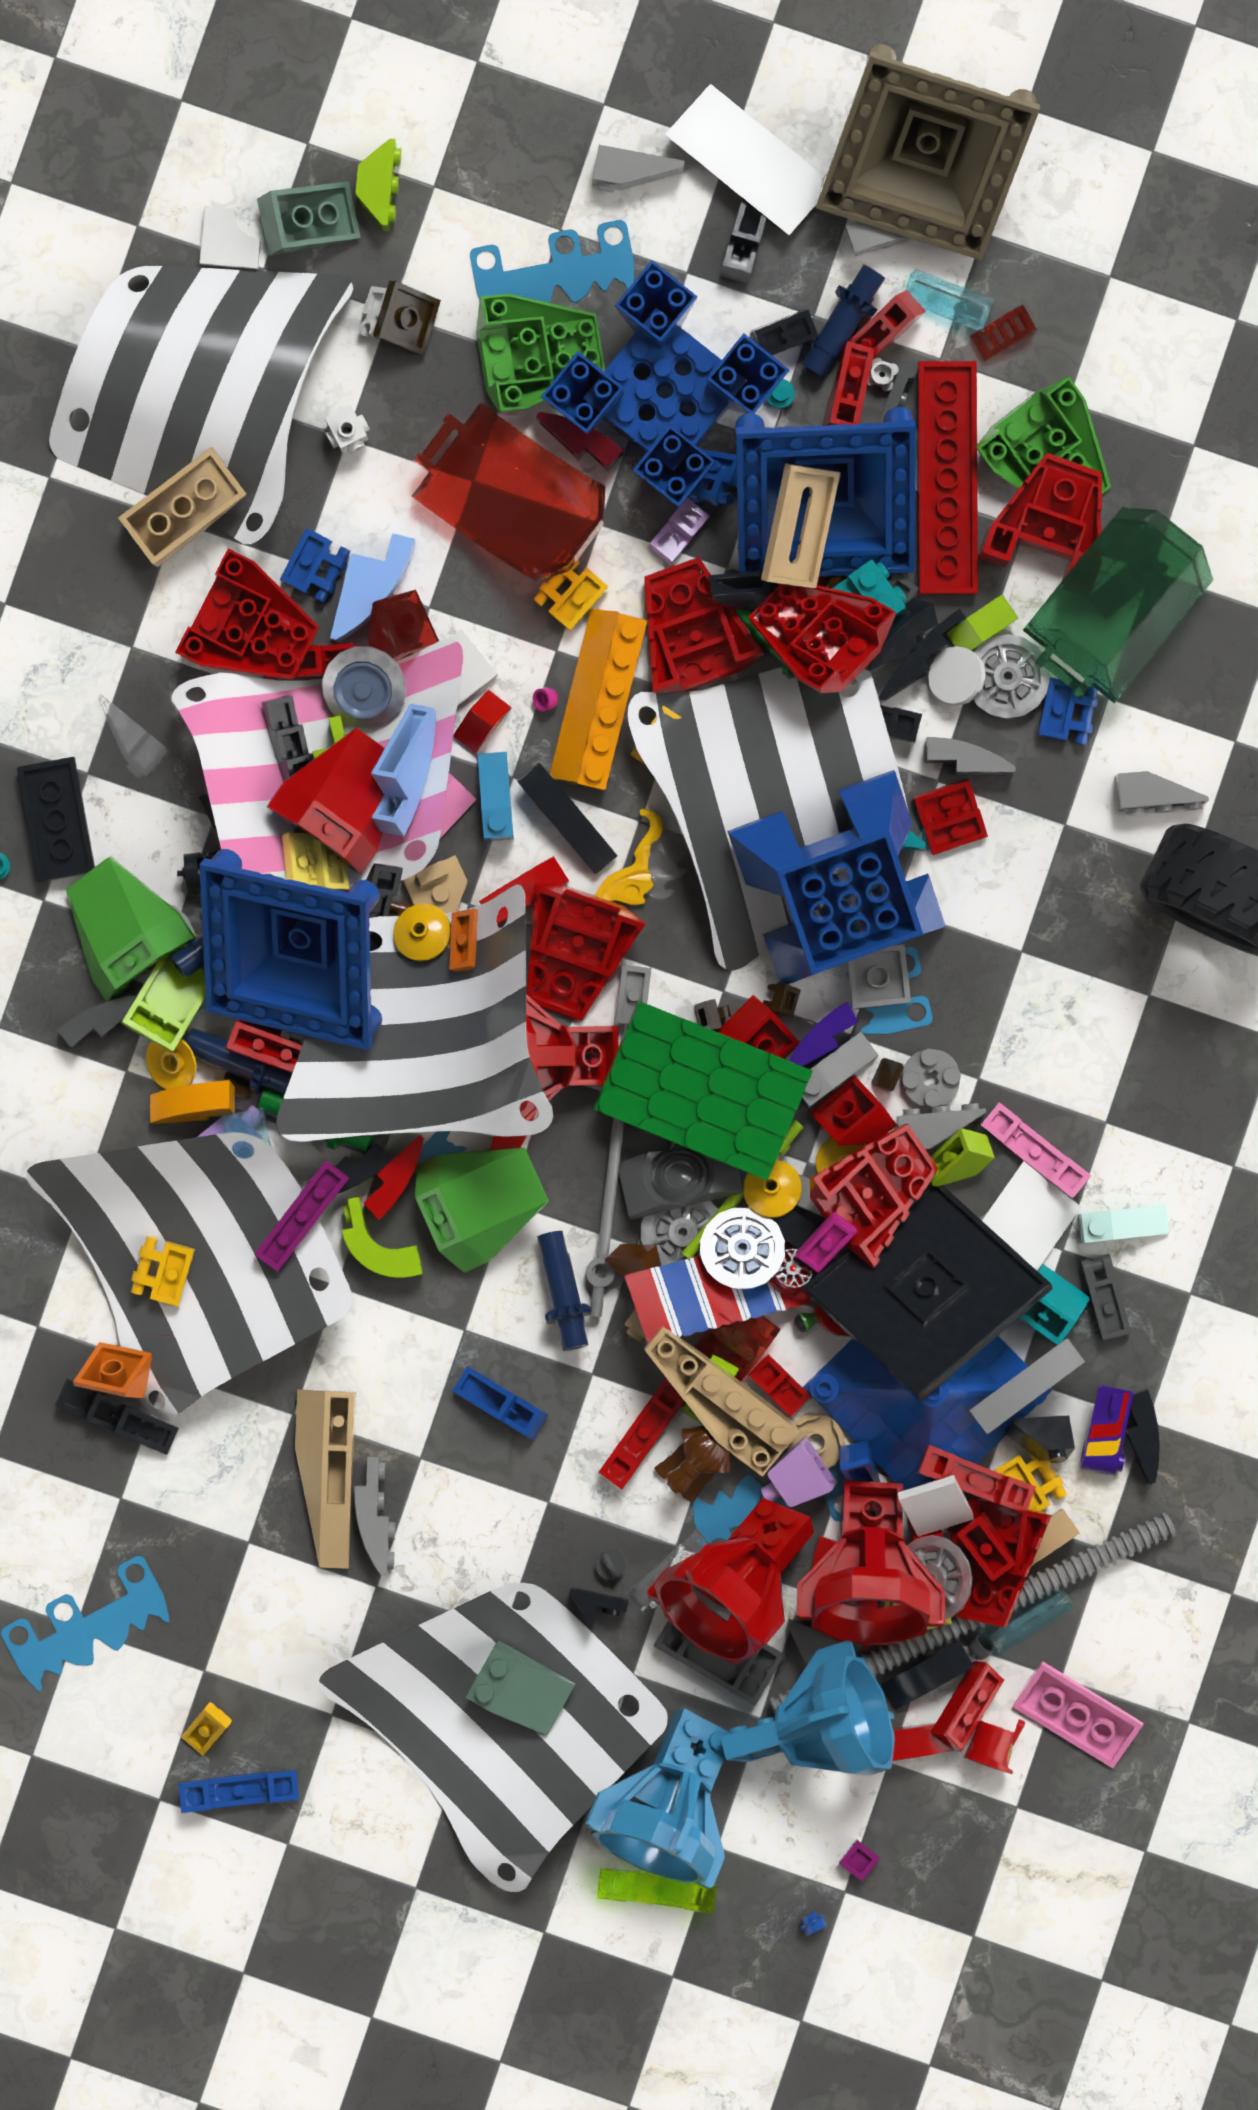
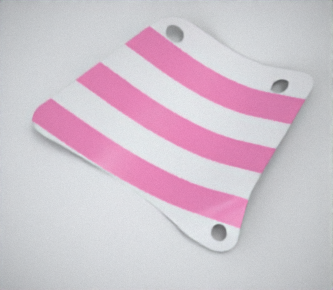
M452 639L438 641L411 656L396 661L406 681V696L400 711L385 724L375 728H358L385 748L409 704L434 708L436 711L431 763L413 820L405 836L382 833L378 851L361 875L347 866L349 887H352L356 881L366 880L374 863L402 867L403 871L400 881L410 878L422 871L436 853L442 828L463 665V649L458 641ZM217 673L186 681L174 690L172 702L188 726L199 752L221 850L229 849L238 854L242 860V869L261 874H272L286 879L282 835L288 832L294 833L293 830L296 824H289L266 807L283 783V779L275 757L261 702L292 695L298 724H303L309 753L329 748L334 744L329 726V718L335 717V715L329 710L323 697L322 679L278 681L241 674ZM200 687L205 691L206 697L202 701L194 702L186 697V692L191 688ZM342 722L345 735L356 728ZM416 840L424 842L426 852L420 859L410 861L405 858L404 850L410 842Z

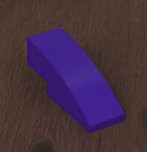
M849 1003L842 1004L818 1022L800 1042L789 1061L805 1066L838 1048L839 1046L834 1036L859 1022Z

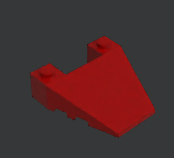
M1046 453L987 529L978 559L1005 568L1011 560L1016 542L1068 560L1059 588L1087 597L1094 589L1102 565V472Z

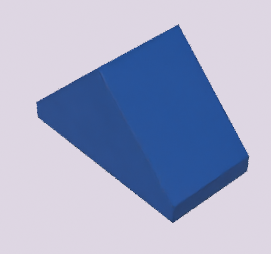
M868 1440L840 1447V1469L847 1481L880 1482Z

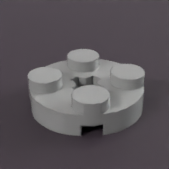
M935 1049L919 1051L907 1060L902 1070L904 1092L917 1105L923 1107L944 1105L955 1096L959 1089L961 1074L957 1063L944 1051ZM925 1071L929 1073L936 1071L938 1073L936 1079L939 1081L937 1085L933 1083L929 1084V1086L925 1085L924 1081L926 1078L923 1075Z

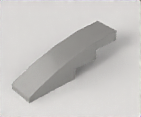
M1067 1338L969 1411L984 1431L989 1434L1085 1363V1360Z

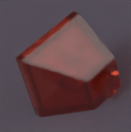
M416 589L373 602L367 636L369 646L386 652L395 661H398L439 641Z

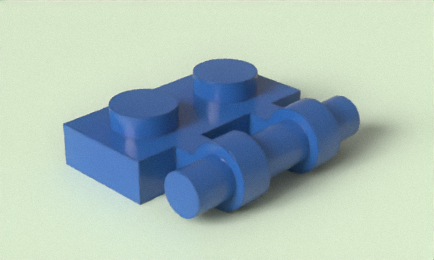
M701 449L716 462L687 498H691L693 502L697 503L708 501L712 505L720 507L725 504L731 505L734 502V496L731 493H727L726 490L728 485L737 487L736 455ZM709 482L714 483L711 490L707 489Z
M306 528L280 581L307 594L311 584L319 588L314 598L325 603L329 593L332 594L336 588L334 583L341 570H345L348 564L346 560L351 551L340 546L336 556L329 553L328 551L333 541ZM323 561L331 564L324 579L316 575Z
M1050 677L1038 736L1067 741L1069 730L1077 732L1076 744L1087 745L1088 735H1091L1093 725H1091L1093 711L1097 709L1099 701L1096 699L1098 688L1087 686L1085 696L1077 695L1079 683ZM1074 705L1082 706L1079 722L1071 720Z

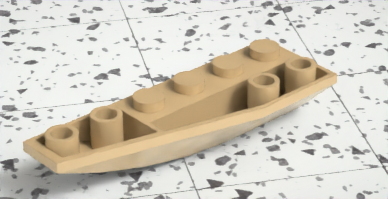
M662 1326L644 1348L716 1442L762 1477L800 1432L791 1419Z
M297 1389L295 1451L319 1567L349 1569L356 1392Z

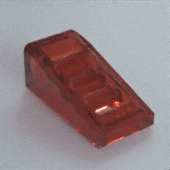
M1022 304L975 332L970 337L984 361H987L1033 335L1037 329ZM1019 317L1025 330L1020 331L1014 318ZM1005 323L1009 324L1015 335L1010 338L1003 326ZM996 328L1004 340L1002 344L999 343L993 333V330ZM987 334L994 346L992 350H989L982 336Z

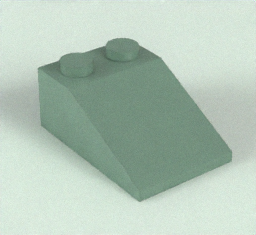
M349 181L273 190L257 198L269 256L296 253L361 238Z
M498 1641L490 1652L466 1698L491 1713L548 1735L571 1694L575 1683L505 1643Z

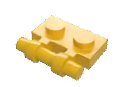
M572 555L565 563L561 562L557 566V572L547 583L544 582L539 587L540 592L533 598L541 607L548 599H551L555 604L548 613L570 632L609 588L607 584L587 567L578 576L573 570L580 562ZM565 579H568L572 585L561 596L556 590Z
M147 1235L144 1246H140L138 1253L141 1257L137 1271H133L131 1280L134 1282L131 1292L142 1295L145 1285L153 1287L150 1299L178 1307L195 1249L166 1241L163 1252L155 1249L158 1238ZM152 1260L160 1262L156 1277L148 1274Z
M1030 1454L1032 1460L1025 1464L1022 1457L1017 1455L994 1469L995 1472L1036 1486L1028 1509L1042 1511L1050 1506L1045 1497V1494L1050 1491L1053 1492L1057 1500L1067 1495L1062 1486L1063 1480L1060 1475L1056 1476L1048 1463L1049 1460L1039 1461ZM1037 1468L1046 1481L1040 1487L1031 1474Z

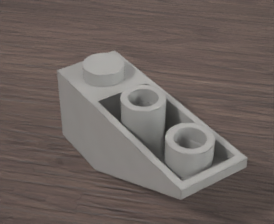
M1149 771L1118 773L1115 776L1118 811H1126V815L1144 814L1143 809L1155 808V813L1172 812V806H1184V810L1202 809V804H1206L1209 801L1208 796Z
M978 1103L963 1104L960 1111H950L949 1106L932 1107V1113L920 1114V1108L902 1110L903 1116L896 1117L897 1128L903 1124H909L924 1148L930 1149L957 1132L960 1128L965 1127L985 1114L986 1108L979 1109Z

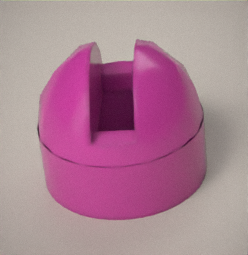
M544 687L535 690L533 693V704L538 711H548L557 706L558 694L554 689Z

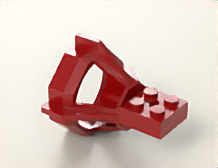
M526 994L527 1048L531 1063L548 1101L562 1088L567 1086L603 1085L619 1047L618 1026L567 1027L561 1025ZM585 1053L590 1054V1059L585 1060ZM524 1101L520 1105V1113L527 1121L538 1112L537 1107L530 1101Z
M844 1480L842 1489L841 1539L797 1584V1618L812 1620L811 1628L839 1642L851 1641L853 1644H861V1650H868L869 1644L889 1646L925 1635L927 1626L943 1627L945 1623V1590L908 1548L902 1536L903 1507L899 1501L898 1492L903 1491V1484ZM874 1511L876 1517L868 1516V1512ZM877 1600L898 1603L900 1605L877 1608ZM857 1601V1607L843 1604V1602Z
M762 1498L727 1541L707 1544L698 1554L689 1556L679 1563L666 1568L647 1590V1595L649 1599L660 1603L664 1616L698 1649L736 1665L755 1655L761 1646H765L785 1622L781 1573L814 1534L811 1519L807 1515ZM694 1585L704 1590L722 1603L731 1612L728 1621L712 1612L697 1597L691 1586Z

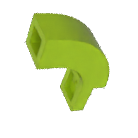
M361 1197L348 1199L349 1205L344 1206L346 1222H352L353 1228L342 1230V1234L353 1256L369 1270L387 1277L405 1278L423 1275L418 1246L387 1249L378 1245L367 1231Z

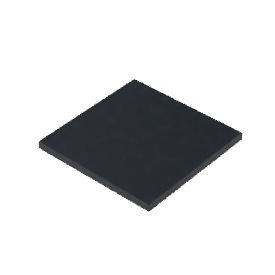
M931 1181L919 1200H915L909 1208L910 1214L906 1220L900 1222L893 1233L894 1239L888 1247H884L878 1256L880 1260L875 1268L869 1266L848 1248L802 1287L803 1292L919 1402L1053 1289L1052 1284L947 1188L943 1185L938 1187L932 1186Z

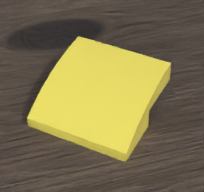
M288 832L282 835L287 880L291 879L332 890H349L347 865L337 859L338 854L309 833Z

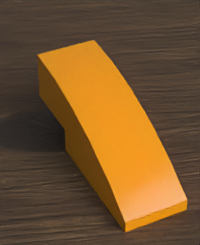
M230 1080L191 1084L150 1095L151 1124L209 1120V1117L235 1115V1087Z

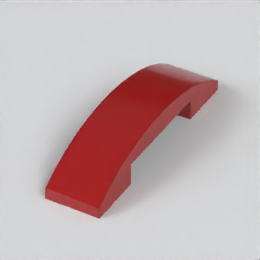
M667 1378L661 1383L598 1472L621 1490L685 1402Z
M927 1445L917 1472L934 1480L954 1475L962 1491L1022 1514L1023 1510H1028L1036 1486L977 1465L931 1445Z

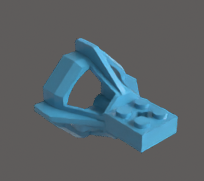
M844 1641L818 1649L784 1702L777 1706L775 1720L773 1717L756 1721L757 1726L735 1727L729 1730V1735L720 1738L725 1758L728 1761L751 1762L783 1752L789 1763L794 1766L850 1774L873 1775L890 1770L892 1767L895 1736L891 1721L895 1720L893 1712L888 1711L884 1692L864 1658L856 1657L851 1641Z
M685 1708L676 1710L654 1763L597 1793L585 1822L587 1827L593 1829L591 1835L607 1852L645 1872L685 1884L697 1883L707 1889L712 1888L725 1859V1854L710 1800V1793H712L711 1790L725 1758L720 1737L729 1735L730 1732ZM692 1744H695L697 1748V1754L693 1755L694 1750L690 1747ZM632 1797H634L637 1800L645 1803V1805L635 1803L629 1800Z

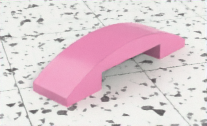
M1000 1102L981 1124L998 1141L1072 1199L1091 1177L1088 1172L1028 1127Z

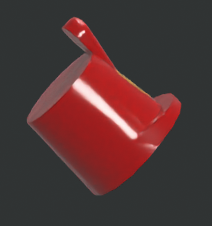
M1018 1720L1015 1732L980 1721L963 1758L1012 1775L1013 1770L1008 1768L1012 1748L1025 1727V1721Z

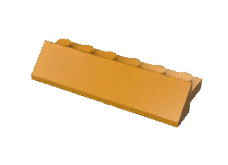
M590 610L550 770V775L554 780L602 791L606 790L648 620L620 614L618 611Z

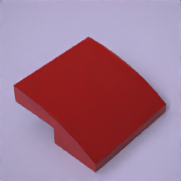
M968 778L912 796L932 855L988 837L981 811L977 806Z

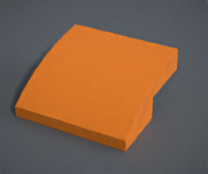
M477 909L452 912L449 970L461 972L475 968Z

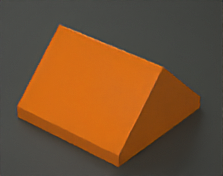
M99 1342L74 1379L73 1384L77 1387L123 1397L145 1398L152 1353Z

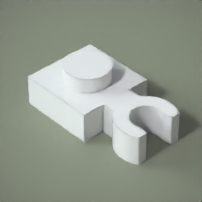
M371 286L362 314L366 315V319L363 320L359 327V334L365 337H373L387 288Z

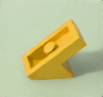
M209 1702L181 1738L204 1756L231 1724L232 1720L222 1710Z

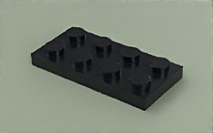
M69 757L17 767L37 882L41 883L87 874L95 868L76 758Z

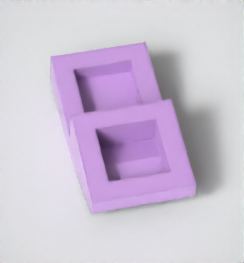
M687 498L650 542L648 547L671 565L710 516Z

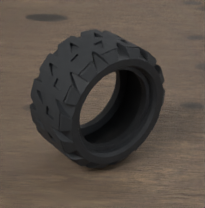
M1183 823L1172 825L1166 829L1140 884V890L1146 901L1168 917L1207 937L1258 956V850L1197 825Z

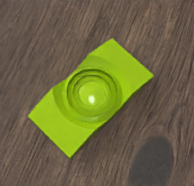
M173 954L163 956L158 960L121 1023L171 1053L174 1052L206 998L204 966L187 978H184L170 959Z

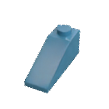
M507 752L478 754L484 841L514 839Z

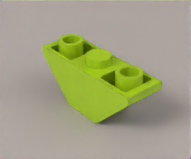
M392 138L388 139L358 164L355 194L357 200L383 231H389L390 223H395L396 206L391 204L392 194H398L399 177L394 176L395 165L400 166L402 148H397L396 139Z

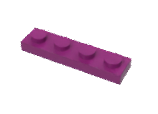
M325 1159L254 1252V1255L278 1272L349 1177Z

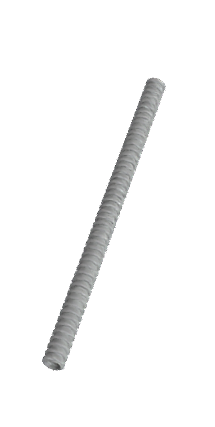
M1163 1512L1160 1518L1155 1516L1153 1521L1149 1522L1147 1520L1143 1526L1138 1524L1136 1529L1130 1528L1126 1534L1121 1532L1119 1534L1120 1537L1116 1538L1113 1536L1109 1542L1104 1540L1101 1546L1096 1544L1092 1550L1087 1548V1552L1084 1554L1079 1552L1077 1557L1070 1556V1560L1067 1562L1064 1559L1060 1565H1057V1563L1053 1564L1054 1568L1052 1569L1047 1567L1045 1572L1041 1573L1039 1571L1035 1577L1032 1575L1028 1576L1029 1580L1025 1581L1013 1611H1018L1017 1608L1020 1606L1022 1608L1026 1607L1028 1602L1033 1604L1034 1599H1043L1042 1596L1045 1594L1050 1596L1051 1591L1058 1592L1062 1586L1064 1589L1067 1588V1584L1070 1582L1073 1585L1077 1579L1082 1581L1085 1575L1090 1577L1094 1571L1097 1573L1101 1572L1100 1568L1105 1567L1107 1569L1109 1564L1113 1563L1115 1565L1119 1559L1124 1561L1126 1560L1125 1556L1129 1555L1132 1557L1136 1551L1141 1553L1144 1547L1149 1549L1153 1543L1158 1545L1161 1539L1166 1541L1170 1535L1175 1537L1176 1530L1170 1517ZM951 1617L952 1624L929 1629L925 1635L887 1645L885 1648L880 1646L878 1651L874 1652L872 1650L870 1655L866 1656V1654H863L862 1658H864L876 1678V1674L880 1673V1675H883L884 1670L888 1669L891 1671L895 1665L900 1667L901 1662L905 1661V1663H908L912 1657L917 1659L918 1654L925 1655V1651L929 1649L934 1651L935 1646L938 1645L940 1648L943 1646L942 1643H950L952 1638L959 1639L960 1634L965 1636L969 1630H972V1632L976 1631L975 1627L977 1626L984 1627V1623ZM790 1689L787 1690L785 1695L782 1693L778 1694L779 1698L774 1699V1697L770 1698V1704L775 1715L777 1706L784 1702L791 1691Z

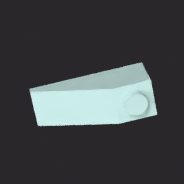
M1166 1205L1078 1214L1081 1243L1169 1234Z

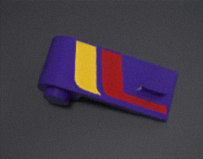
M1099 1384L1087 1440H1085L1082 1449L1080 1469L1115 1476L1116 1471L1122 1472L1125 1454H1121L1134 1391Z

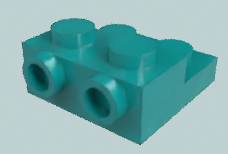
M873 559L832 588L873 598L894 610L895 617L906 610L904 602L907 598L898 585L894 588L887 580L890 576L888 570L882 562L875 564Z

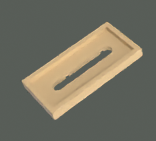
M785 463L761 580L809 588L817 587L840 472ZM809 487L811 496L808 497L800 535L801 543L798 545L796 559L790 563L789 556L803 490Z

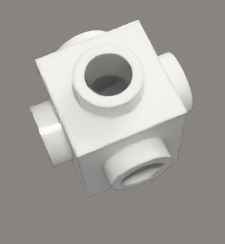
M351 404L325 417L330 429L326 435L333 448L339 446L342 453L348 451L351 454L365 446L364 442L368 440L365 432L369 431L370 428L362 414L356 416ZM347 429L352 430L349 434H345L344 431Z

